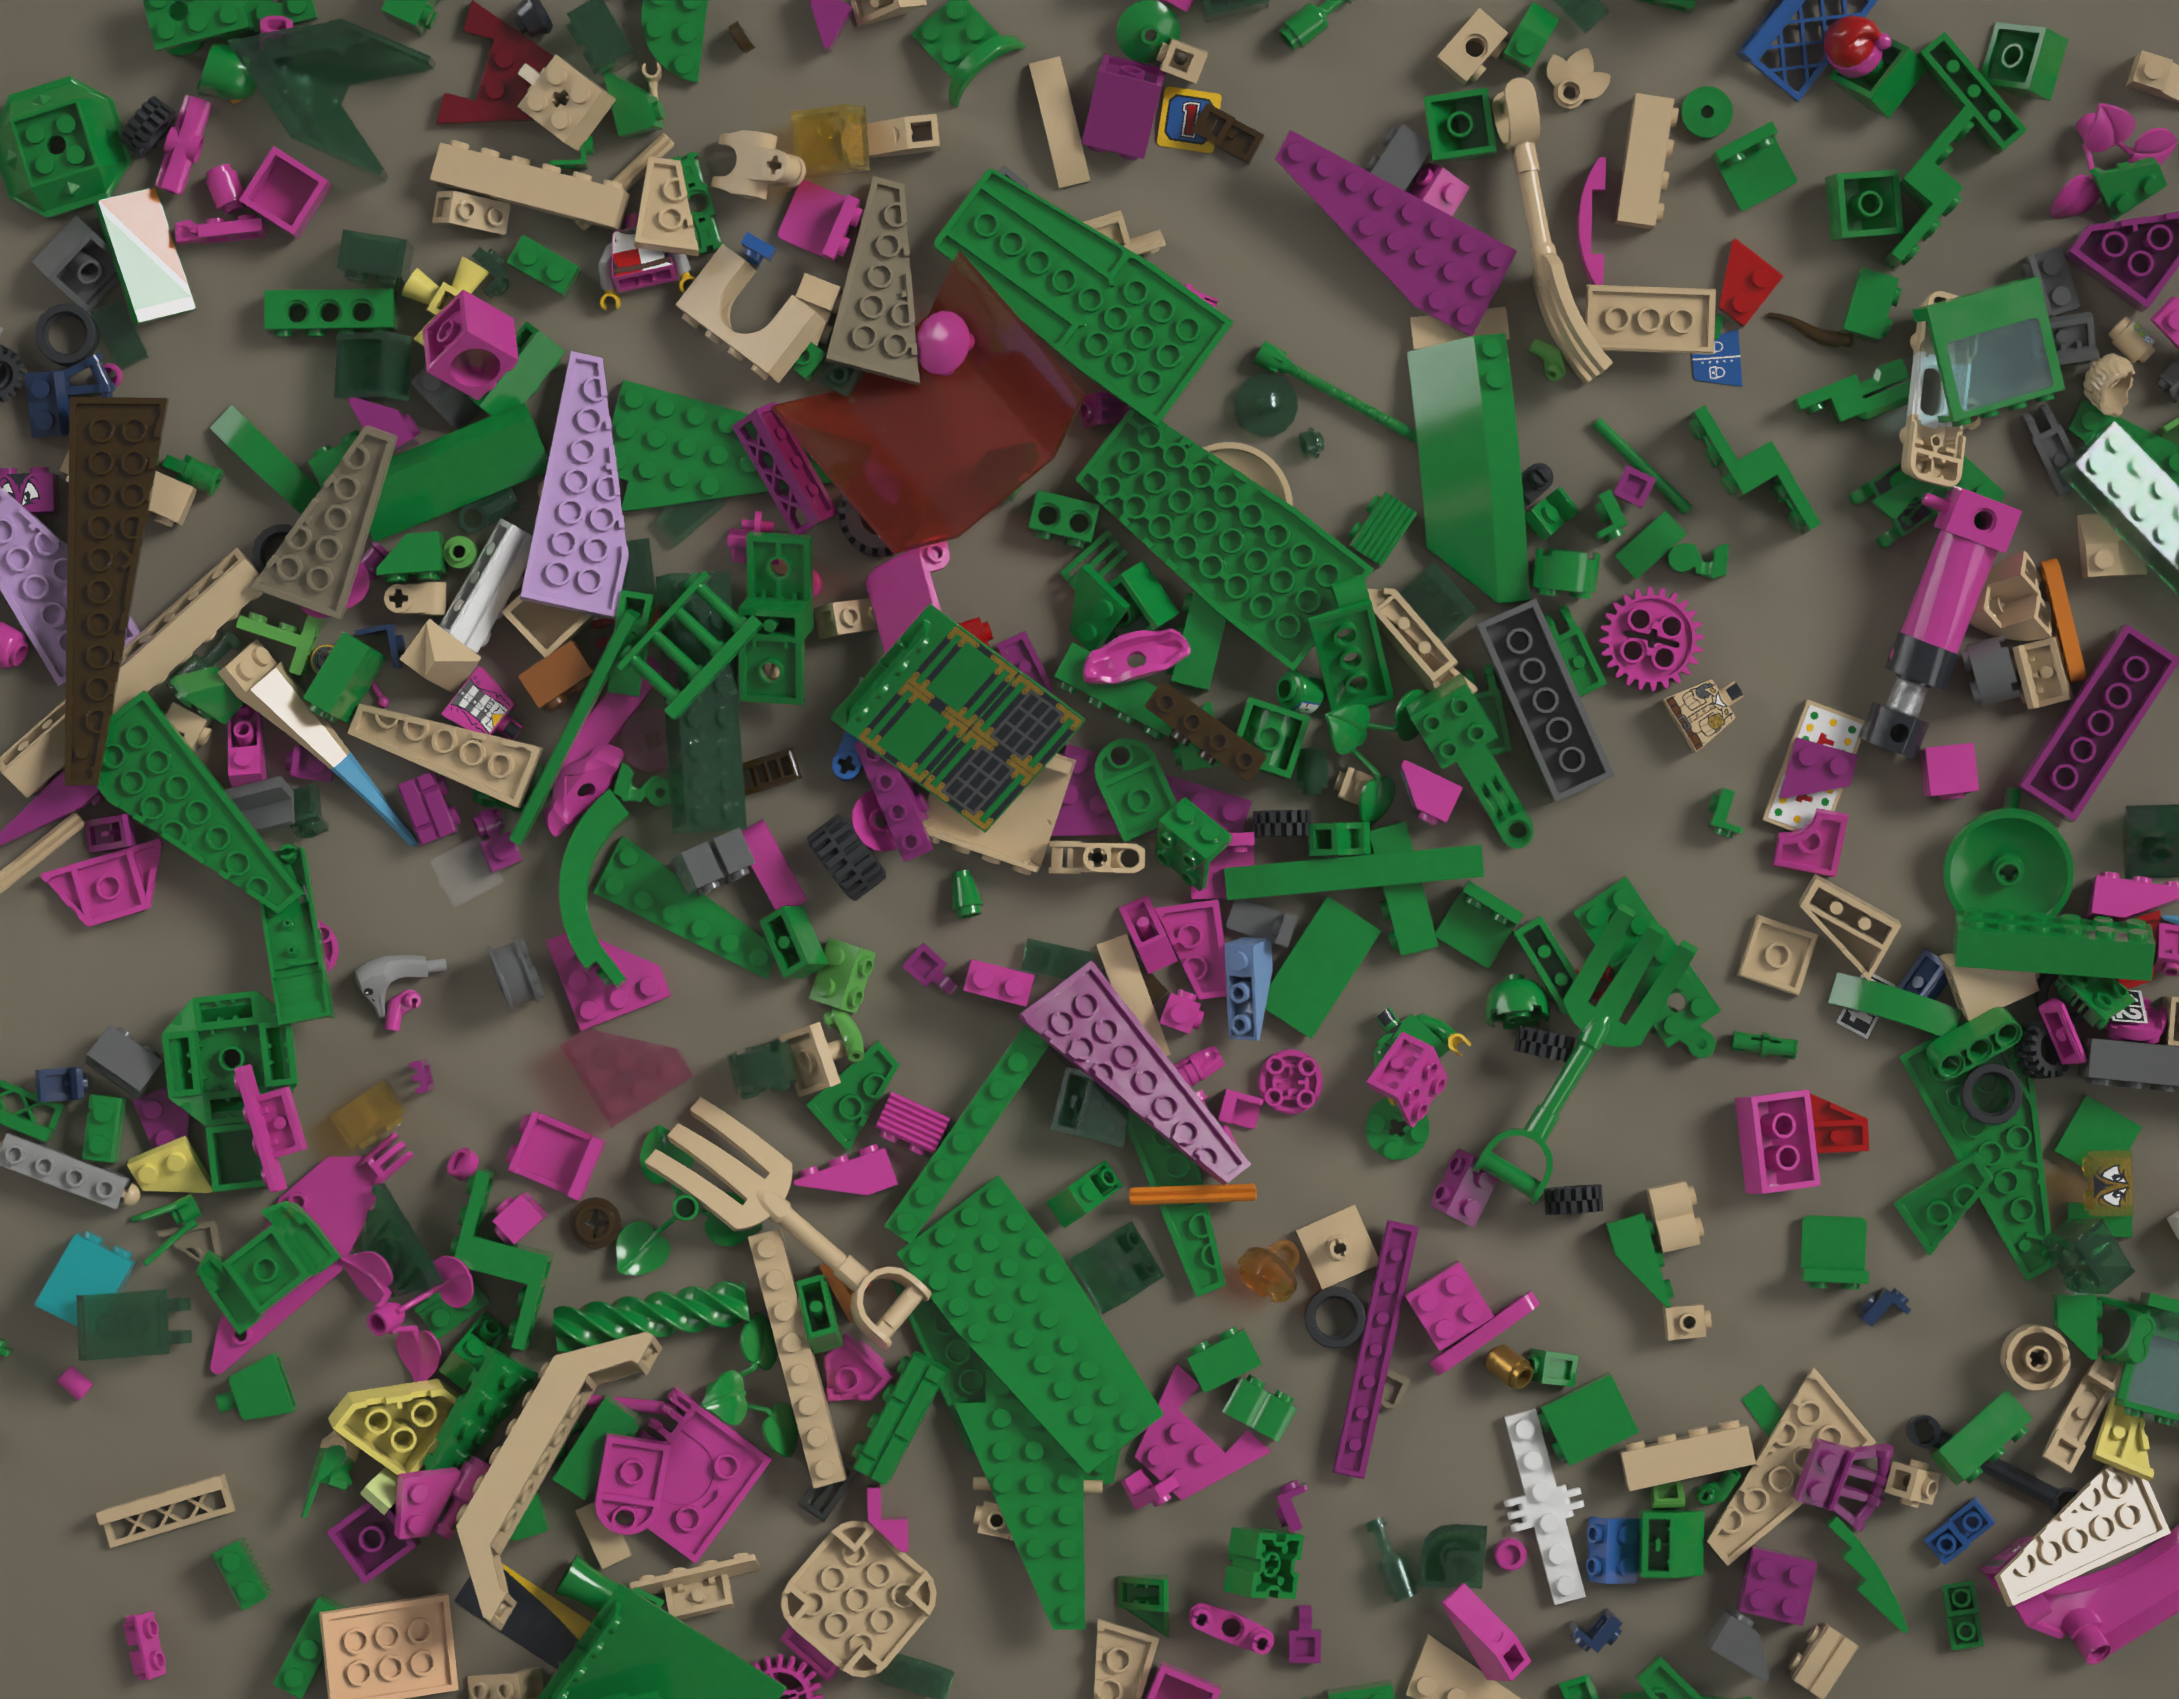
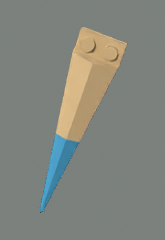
M258 639L250 643L218 672L220 677L240 700L286 732L330 768L360 795L410 846L414 847L418 844L416 838L327 720L309 709L312 703L303 698L305 691L284 663L280 661L277 664Z

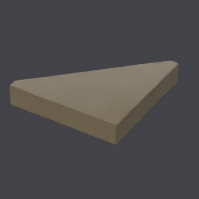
M217 1219L197 1223L198 1227L188 1231L173 1244L180 1252L200 1264L209 1250L224 1259ZM183 1226L156 1231L157 1236L166 1241Z

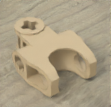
M747 130L724 133L720 135L718 144L735 150L737 155L736 165L728 175L712 177L711 187L744 197L745 199L766 201L769 185L796 187L804 179L806 166L800 157L786 154L784 151L776 149L778 137L775 135Z
M1049 841V847H1051V867H1049V873L1081 874V872L1137 873L1145 868V849L1137 844ZM1063 847H1068L1067 868L1062 867ZM1128 849L1134 850L1139 856L1138 864L1132 868L1125 867L1120 860L1122 852ZM1097 852L1103 856L1102 862L1098 864L1092 861V855Z

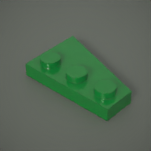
M877 1039L864 1051L863 1060L851 1062L838 1074L841 1081L840 1084L819 1090L805 1104L849 1152L861 1128L864 1127L878 1099L881 1098L900 1064Z
M1973 1151L1894 1200V1206L1929 1256H1931L1944 1237L1955 1227L1958 1220L1993 1181V1175L1977 1152Z

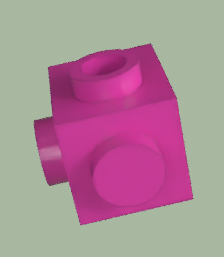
M1179 989L1177 995L1170 992L1159 1023L1190 1034L1192 1028L1199 1029L1205 1012L1200 1011L1201 1004L1195 1002L1197 995Z

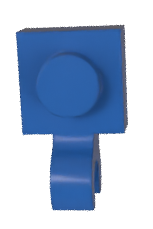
M746 232L741 241L742 247L746 248L744 254L748 256L747 261L757 267H760L763 259L771 262L777 252L775 247L749 232Z

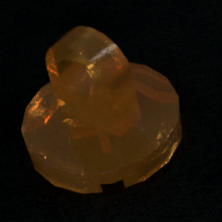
M1286 1239L1272 1243L1267 1249L1251 1247L1238 1259V1264L1241 1266L1238 1271L1244 1283L1256 1295L1263 1298L1266 1295L1272 1297L1271 1301L1275 1303L1286 1302L1297 1290V1280L1293 1270L1299 1263V1251L1294 1243ZM1279 1249L1285 1251L1287 1263L1278 1256Z

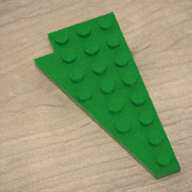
M623 380L611 422L618 478L628 482L621 507L622 511L632 512L769 493L732 427L747 416L748 413ZM751 422L745 428L751 438L757 440L758 432ZM789 425L823 485L855 481L865 476L872 447ZM764 451L766 465L773 468L774 460L772 456ZM780 479L779 488L781 491L789 490L790 488L786 481Z
M1966 1018L1958 1022L1957 1027L1967 1023L1968 1020ZM1933 1036L1898 1056V1059L1956 1161L1976 1151L1993 1175V1181L1978 1199L2023 1279L2028 1282L2055 1266L2034 1079L2029 1078L2030 1075L2022 1073L2024 1068H2018L2016 1063L2020 1061V1058H2014L2013 1052H2018V1047L2012 1046L1979 1064L1991 1063L2007 1067L2019 1078L2023 1089L2022 1105L2015 1116L2007 1122L1996 1125L1979 1123L1966 1114L1961 1107L1959 1099L1960 1083L1970 1070L1952 1079L1942 1077L1926 1055L1930 1043L1937 1039V1037ZM1996 1075L1981 1077L1976 1081L1972 1090L1973 1102L1978 1109L1986 1113L1999 1112L2007 1105L2010 1097L2007 1083Z
M985 1370L986 1402L955 1403V1408L1052 1629L1086 1630L1084 1471L992 1370Z

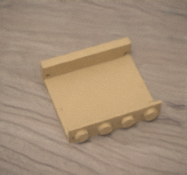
M1056 754L1037 775V778L1033 779L986 833L930 793L927 800L930 809L927 811L930 819L923 821L930 841L939 844L940 840L952 843L951 849L964 854H970L971 850L983 854L981 859L993 864L1000 865L1001 861L1013 864L1012 870L1025 875H1030L1031 871L1038 872L1041 869L1076 760Z

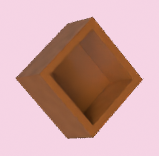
M571 640L518 675V678L539 709L544 711L548 709L554 712L568 703L566 699L568 695L574 691L579 694L584 692L594 672V668L579 645Z

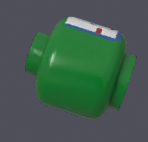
M1290 670L1283 675L1276 686V695L1282 708L1297 713L1307 714L1314 712L1324 699L1323 682L1318 675L1312 672L1301 670L1293 672Z

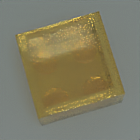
M840 104L790 112L793 155L800 157L804 161L806 166L804 177L823 178L870 171L865 106Z

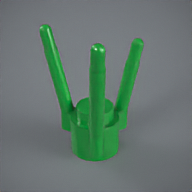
M191 1193L173 1203L130 1218L131 1222L144 1221L171 1212L177 1225L182 1222L184 1223L183 1227L143 1261L145 1266L151 1264L188 1231L198 1227L195 1219L202 1217V1214Z

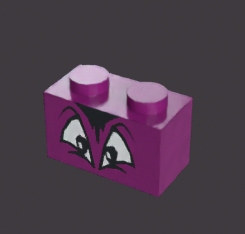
M49 467L29 468L30 473L17 474V468H0V487L31 514H59L58 475L49 473Z

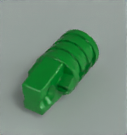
M167 454L162 464L163 467L177 473L176 480L206 492L209 496H213L216 493L224 474L222 469H216L214 466L207 465L202 461L200 462L197 458L188 454L185 455L183 461Z

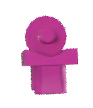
M755 511L754 520L742 519V529L730 528L727 546L731 547L733 562L746 563V535L749 532L788 534V532L774 531V521H762V511ZM774 559L772 564H780L781 559Z

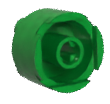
M1536 548L1532 586L1537 587V593L1559 596V590L1569 591V595L1574 598L1591 599V592H1597L1600 553L1592 552V558H1588V553L1579 550L1548 548V554H1543V548Z

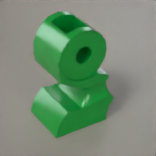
M1729 543L1719 545L1711 551L1712 557L1710 562L1702 560L1695 544H1678L1667 553L1666 564L1675 573H1685L1692 569L1694 576H1700L1709 581L1717 577H1725L1727 575Z
M622 762L613 791L614 794L620 796L624 802L642 803L647 797L650 803L657 807H665L672 803L675 798V789L667 779L652 776L641 788H636L632 784L635 773L631 767Z

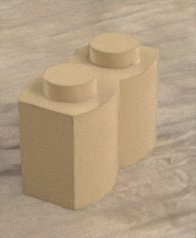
M1681 1180L1646 1188L1656 1238L1661 1252L1665 1253L1700 1245L1699 1237L1704 1236V1229L1700 1217L1695 1218L1692 1205L1697 1204L1694 1187L1687 1186V1182Z

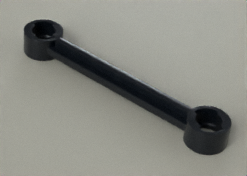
M1927 1414L1913 1416L1906 1426L1908 1439L1913 1444L1923 1448L1933 1446L1939 1449L1953 1436L1942 1430L1937 1420ZM1920 1419H1930L1929 1423L1934 1427V1436L1926 1442H1920L1915 1434L1916 1427L1913 1425ZM1999 1458L1992 1464L1987 1460L1980 1466L1984 1473L2049 1505L2054 1515L2060 1511V1500H2058V1497L2061 1494L2070 1492L2075 1496L2078 1491L2069 1487L2058 1489Z

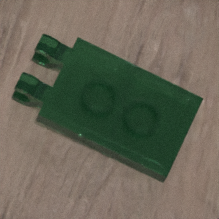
M167 1289L76 1295L79 1361L169 1354V1344L192 1343V1330H168V1312L190 1311V1297L167 1298Z

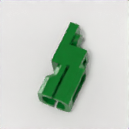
M1902 358L1874 369L1871 378L1859 382L1857 374H1854L1797 397L1793 400L1797 413L1806 409L1809 415L1826 408L1824 402L1828 401L1836 424L1852 418L1865 422L1907 405L1911 380L1868 398H1863L1866 395L1910 377Z

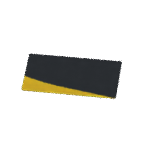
M502 1563L509 1595L517 1604L500 1632L558 1670L559 1662H564L574 1648V1644L582 1637L591 1622ZM470 1577L455 1599V1602L491 1625L483 1618L472 1578Z

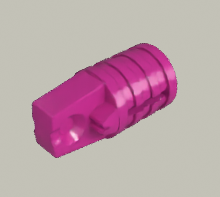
M1211 1046L1190 1054L1187 1058H1183L1173 1065L1189 1086H1194L1225 1064L1217 1048Z

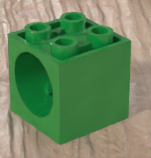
M1249 697L1236 734L1267 756V759L1258 771L1290 780L1311 717Z

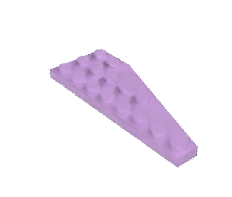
M571 351L520 600L615 620L629 554L624 531L625 524L621 508V494L611 432V418L607 402L608 395L603 358Z
M0 487V590L55 682L60 686L66 682L68 545ZM131 616L129 618L125 646L140 633Z

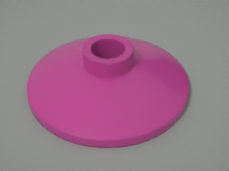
M873 789L864 793L856 801L852 810L851 821L855 832L866 847L871 850L889 852L898 849ZM876 816L883 819V827H878L875 824Z

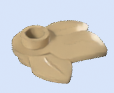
M1588 48L1575 52L1567 61L1553 54L1548 62L1547 78L1554 86V100L1564 109H1574L1580 106L1584 100L1598 98L1604 93L1610 83L1611 76L1609 74L1593 72V58ZM1564 89H1573L1575 97L1567 99L1563 95Z

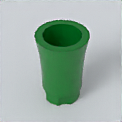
M576 1554L564 1572L554 1594L570 1599L599 1613L619 1584L591 1567Z

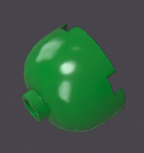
M1523 974L1506 976L1505 981L1499 982L1490 990L1486 1000V1023L1490 1027L1495 1028V1022L1503 1023V1029H1519V1026L1531 1028L1540 1025L1539 1019L1545 1018L1546 1022H1548L1551 1017L1550 1004L1545 990L1535 981L1525 979Z

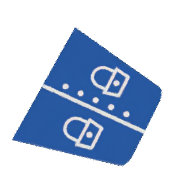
M1738 329L1720 334L1718 340L1714 339L1713 355L1692 354L1695 380L1743 387Z

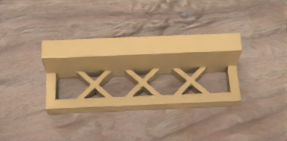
M224 1473L100 1510L96 1513L99 1525H104L109 1546L113 1548L234 1512L235 1507ZM221 1489L226 1507L213 1510L202 1504L208 1493ZM202 1495L199 1501L193 1499L194 1497ZM187 1500L196 1505L189 1518L182 1519L172 1513L177 1502ZM170 1505L168 1511L162 1507ZM200 1508L207 1511L206 1513L196 1515ZM153 1509L165 1515L160 1526L151 1528L141 1522L145 1513ZM140 1514L137 1520L131 1516ZM169 1517L176 1521L166 1524ZM124 1518L134 1524L128 1536L116 1539L111 1522ZM138 1526L145 1530L139 1533H135Z

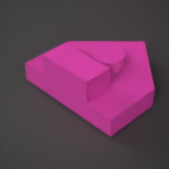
M846 1332L842 1336L844 1343L842 1347L832 1349L824 1356L827 1401H872L894 1377V1374L883 1365L885 1360L862 1339L858 1342Z

